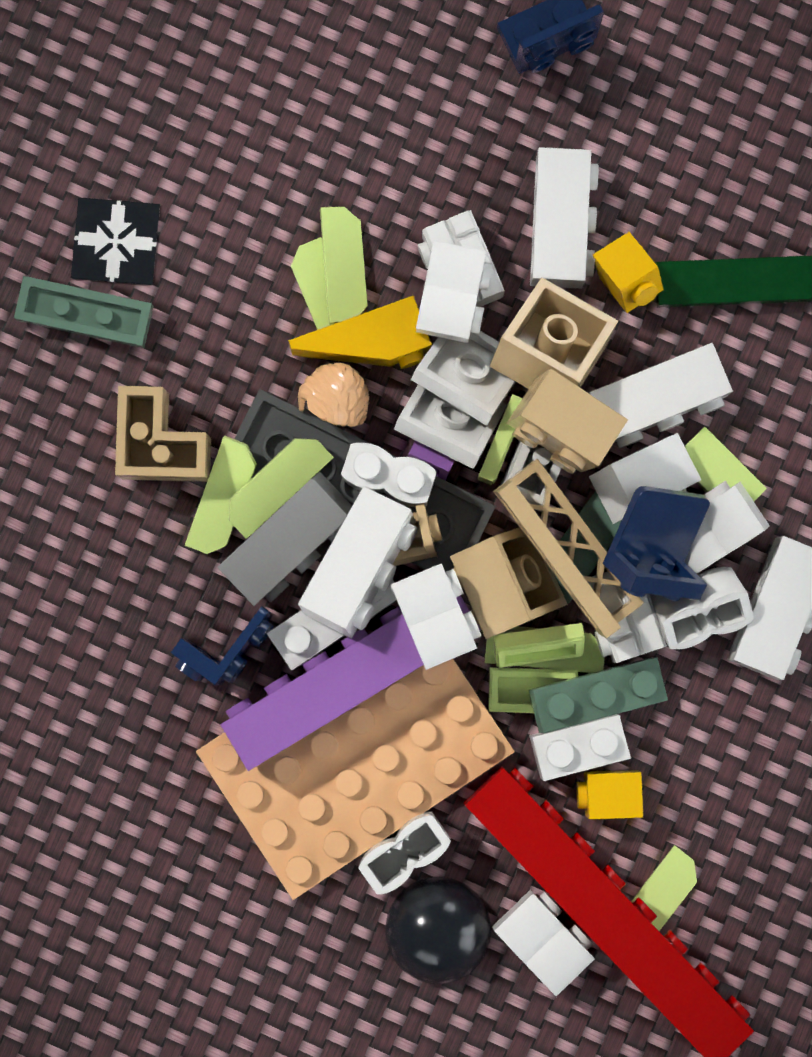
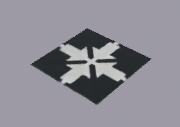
M78 197L71 279L153 285L160 204Z

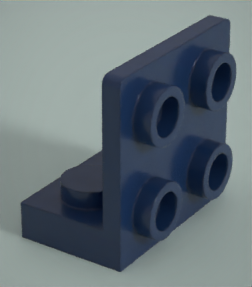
M546 0L498 22L497 30L518 73L520 74L529 69L532 73H537L551 66L555 62V57L567 51H570L571 55H575L590 48L594 44L593 39L597 38L604 11L600 4L586 9L583 0Z

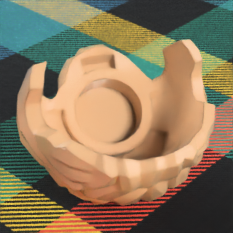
M328 363L316 368L299 387V411H304L305 401L307 400L308 410L321 420L336 426L341 425L343 427L348 425L349 427L362 425L366 420L369 391L359 372L350 365Z

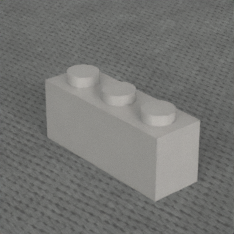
M319 471L217 568L253 606L263 597L271 603L289 586V583L284 578L292 570L297 568L302 574L321 556L316 551V548L327 538L333 542L352 505Z

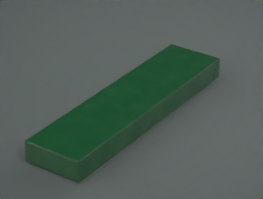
M812 256L656 262L663 285V291L656 296L657 308L812 301Z

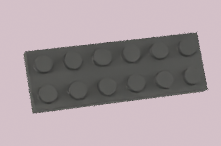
M259 389L234 438L248 444L257 465L252 478L294 438L317 439L334 457L320 472L353 506L361 491L348 485L342 479L341 472L350 445L368 442L306 411L301 412L299 408ZM436 476L427 506L425 507L428 516L437 515L442 541L434 542L437 553L436 557L410 563L424 570L441 563L445 572L454 569L450 556L478 544L496 506ZM384 492V493H379V494H381V495H383V496L389 498V497L385 494V492ZM405 506L411 509L412 513L417 512L416 507Z

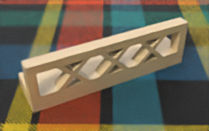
M538 459L532 461L493 491L599 635L607 639L621 628L618 624L621 620L644 604L640 597L631 595L622 588L621 590L629 601L612 614L600 600L602 584L620 587L621 582L608 569L607 571L614 580L603 578L605 567L603 562L607 552ZM534 473L545 485L543 506L529 504L517 488L520 483ZM551 495L561 508L549 507ZM534 509L542 510L541 519L534 511ZM548 512L563 513L570 519L572 526L569 541L556 540L546 527ZM578 531L587 544L576 543ZM561 546H568L567 554ZM575 548L593 550L598 557L596 577L583 576L574 565ZM588 582H595L594 590Z

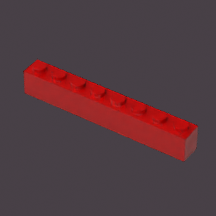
M501 766L464 802V805L703 1057H729L754 1032L745 1022L751 1014L733 995L725 1001L714 989L719 983L716 977L701 962L694 968L682 956L689 949L671 930L665 935L658 931L652 924L657 918L656 914L639 897L632 903L620 891L626 883L609 865L602 870L599 869L589 858L595 853V850L577 832L570 838L559 827L564 818L547 800L539 806L528 794L534 786L516 768L508 773Z

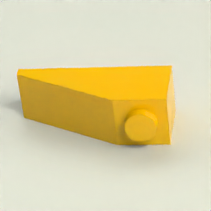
M414 296L288 340L292 356L388 367L399 363L401 369L419 364L425 357L424 354L430 350L432 344L428 335L416 333L419 309Z

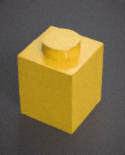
M630 231L593 254L599 279L626 313L638 306L647 305L658 293L663 291L658 266Z
M640 771L584 772V782H577L578 809H585V816L588 819L643 818L642 775Z

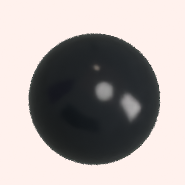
M428 877L407 886L393 901L386 918V942L393 959L405 973L425 983L447 984L469 975L483 960L491 938L490 917L482 899L466 884L448 877Z

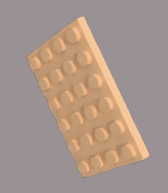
M454 659L427 670L424 665L250 771L246 769L225 732L196 751L292 900L402 828L413 817L426 812L515 752Z

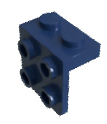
M640 486L635 490L603 562V565L621 582L620 587L624 591L637 597L653 594L661 595L673 601H679L681 598L701 600L708 584L684 561L709 509V500L701 494Z
M261 606L221 662L191 640L181 638L171 651L179 659L175 667L196 682H201L203 678H206L214 685H223L225 680L228 683H234L248 664V661L243 658L244 654L252 644L260 647L268 637L267 633L274 628V625L269 622L273 613Z

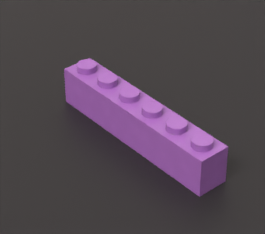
M456 597L462 613L469 612L470 610L462 597ZM399 606L380 617L379 619L383 626L369 635L363 629L355 632L352 639L347 637L342 640L341 643L345 649L329 658L326 651L304 663L303 667L306 673L291 681L286 674L266 686L264 689L268 696L255 704H252L250 699L246 698L225 711L229 719L220 725L248 771L424 665Z

